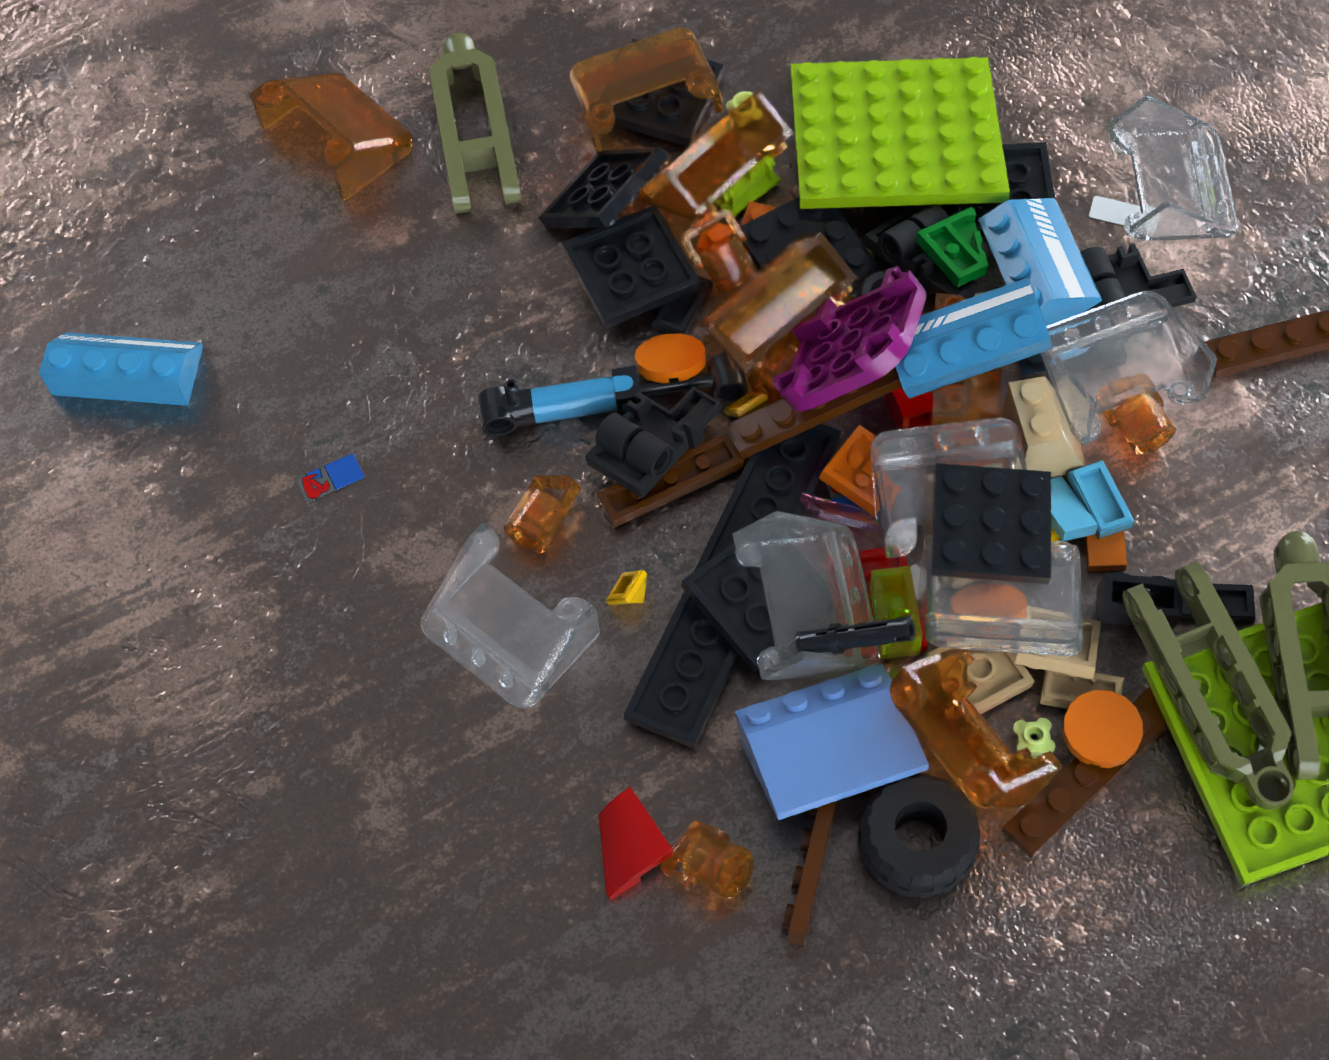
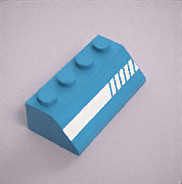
M1054 198L1006 200L978 219L1005 284L1009 285L1029 277L1049 334L1103 301L1062 211Z
M1029 277L921 315L908 352L895 366L907 397L910 399L1053 349L1051 338Z
M66 332L47 343L39 374L51 395L188 406L203 345L200 342Z

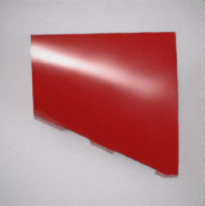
M631 787L617 795L599 813L606 895L611 901L641 882V875L673 856L674 852Z

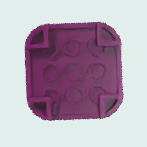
M898 266L886 270L881 287L838 307L829 297L817 303L820 307L818 314L804 323L797 322L792 332L800 341L799 348L790 370L775 376L773 385L793 410L805 411L883 377L897 366L911 346L925 304L926 290L910 270L902 272Z

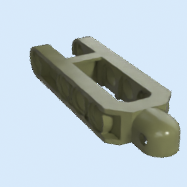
M463 32L451 33L443 40V54L431 66L429 74L455 214L472 211L465 173L498 167L505 205L522 203L494 58L475 49L473 40L469 35ZM472 66L474 79L480 81L483 87L492 136L459 142L449 90L455 82L452 69L462 70Z
M1294 531L1283 536L1276 545L1273 557L1276 576L1260 594L1259 600L1277 705L1292 731L1285 752L1288 770L1293 780L1317 779L1319 775L1320 759L1313 717H1329V690L1308 691L1290 589L1295 583L1307 582V586L1317 594V597H1321L1326 621L1323 625V632L1328 634L1329 638V565L1326 562H1320L1318 547L1311 536L1305 532Z
M1193 562L1175 571L1177 587L1198 628L1177 637L1173 633L1162 610H1157L1147 590L1143 587V583L1123 591L1122 596L1126 611L1210 773L1236 783L1242 781L1250 799L1262 809L1275 810L1286 804L1294 794V783L1282 759L1288 747L1292 731L1204 568L1199 563ZM1210 648L1260 742L1256 753L1245 758L1239 756L1237 752L1232 753L1218 727L1221 723L1218 716L1213 717L1199 690L1202 686L1199 680L1194 681L1183 660L1184 658Z

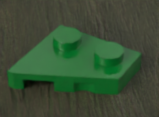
M973 207L918 231L916 236V243L957 288L985 275L988 267L985 251L981 248L983 241L980 231H977L976 212Z

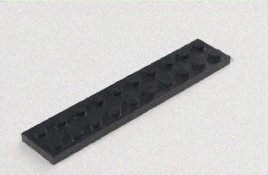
M819 424L751 455L694 571L768 517L792 544L820 485L821 479H819V476L831 461L841 440L842 431ZM685 591L623 715L624 720L695 749L739 654Z

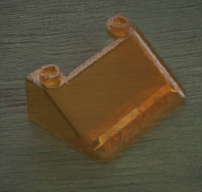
M674 28L580 61L574 65L570 72V80L596 154L602 151L599 137L609 133L615 125V114L612 105L685 80L688 90L693 96L699 99L711 98L716 114L723 112L721 91L715 75L694 33L687 28Z
M339 73L270 80L250 93L259 124L263 129L267 130L299 106L334 137L326 144L324 158L326 164L333 170L339 195L344 201L350 199L412 150L414 145L412 134L349 79Z
M757 90L641 188L637 200L651 206L656 204L659 209L690 221L699 218L703 222L718 209L714 204L717 198L766 155L774 159L788 147L784 141L794 132L765 96Z
M821 232L803 234L703 317L697 326L741 371L746 373L751 370L755 373L770 360L766 355L767 349L826 299L833 298L836 302H839L853 290L850 284L858 277Z

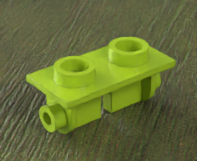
M770 155L757 157L756 161L727 184H722L719 190L710 196V199L733 219L747 208L749 201L755 202L782 181V178L772 169L775 166L774 159Z

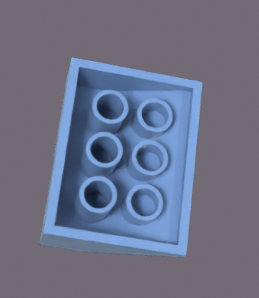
M882 663L735 711L742 747L778 820L929 770V763L898 691Z

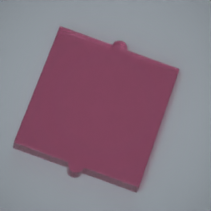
M804 493L801 495L800 501L806 506L805 508L811 510L818 518L875 533L879 531L880 526L860 508Z

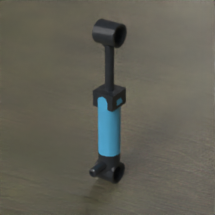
M720 353L708 361L709 373L697 374L686 381H678V377L669 378V383L653 381L639 383L636 366L611 369L612 376L523 390H519L516 380L509 379L505 381L504 387L487 388L478 395L482 430L488 435L501 436L513 432L517 426L616 411L617 414L623 416L628 411L626 404L629 401L636 404L634 395L637 392L644 396L690 390L693 386L697 389L711 387L715 399L719 401L737 400L748 392L743 360L737 353Z

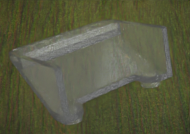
M1150 95L1144 96L1108 123L1111 138L1110 145L1113 151L1118 155L1126 153L1131 156L1141 213L1133 212L1125 219L1124 227L1128 236L1140 241L1229 238L1238 231L1221 140L1216 130L1210 124Z
M1142 291L1046 326L1053 349L1040 354L1069 429L1081 445L1093 442L1100 437L1103 423L1097 414L1161 389L1168 393V398L1171 402L1178 405L1194 403L1205 399L1207 396L1217 357L1169 302L1156 292Z
M994 418L882 432L874 438L871 444V463L877 538L886 558L902 557L909 554L917 544V526L933 524V480L936 463L1027 470L1021 432L1012 420Z
M775 511L733 533L736 557L739 563L744 567L753 566L760 568L775 647H769L761 651L757 658L761 679L778 681L858 671L865 667L879 664L881 659L879 645L845 650L843 654L834 655L832 652L817 653L804 651L800 653L796 648L795 638L798 631L828 628L832 623H840L843 626L874 621L856 539L847 526L841 523Z
M483 522L466 540L422 615L421 627L427 638L510 704L518 708H528L535 705L600 635L597 609L579 597L562 599L553 611L546 608L489 564L497 555L500 543L496 532Z
M925 535L918 591L925 636L928 642L941 648L1073 656L1082 651L1081 565L1077 545H1071L1065 541L1052 542L1051 580L1049 584L931 576L932 536Z

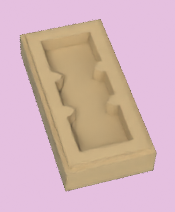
M1044 670L1040 704L1068 709L1069 705L1077 697L1093 690H1109L1122 695L1124 677L1094 672L1092 680Z

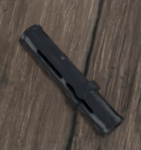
M911 616L843 626L840 623H832L828 628L798 631L795 638L796 648L800 652V656L823 652H832L834 655L843 654L845 650L852 648L914 641L915 625L914 621L911 620Z

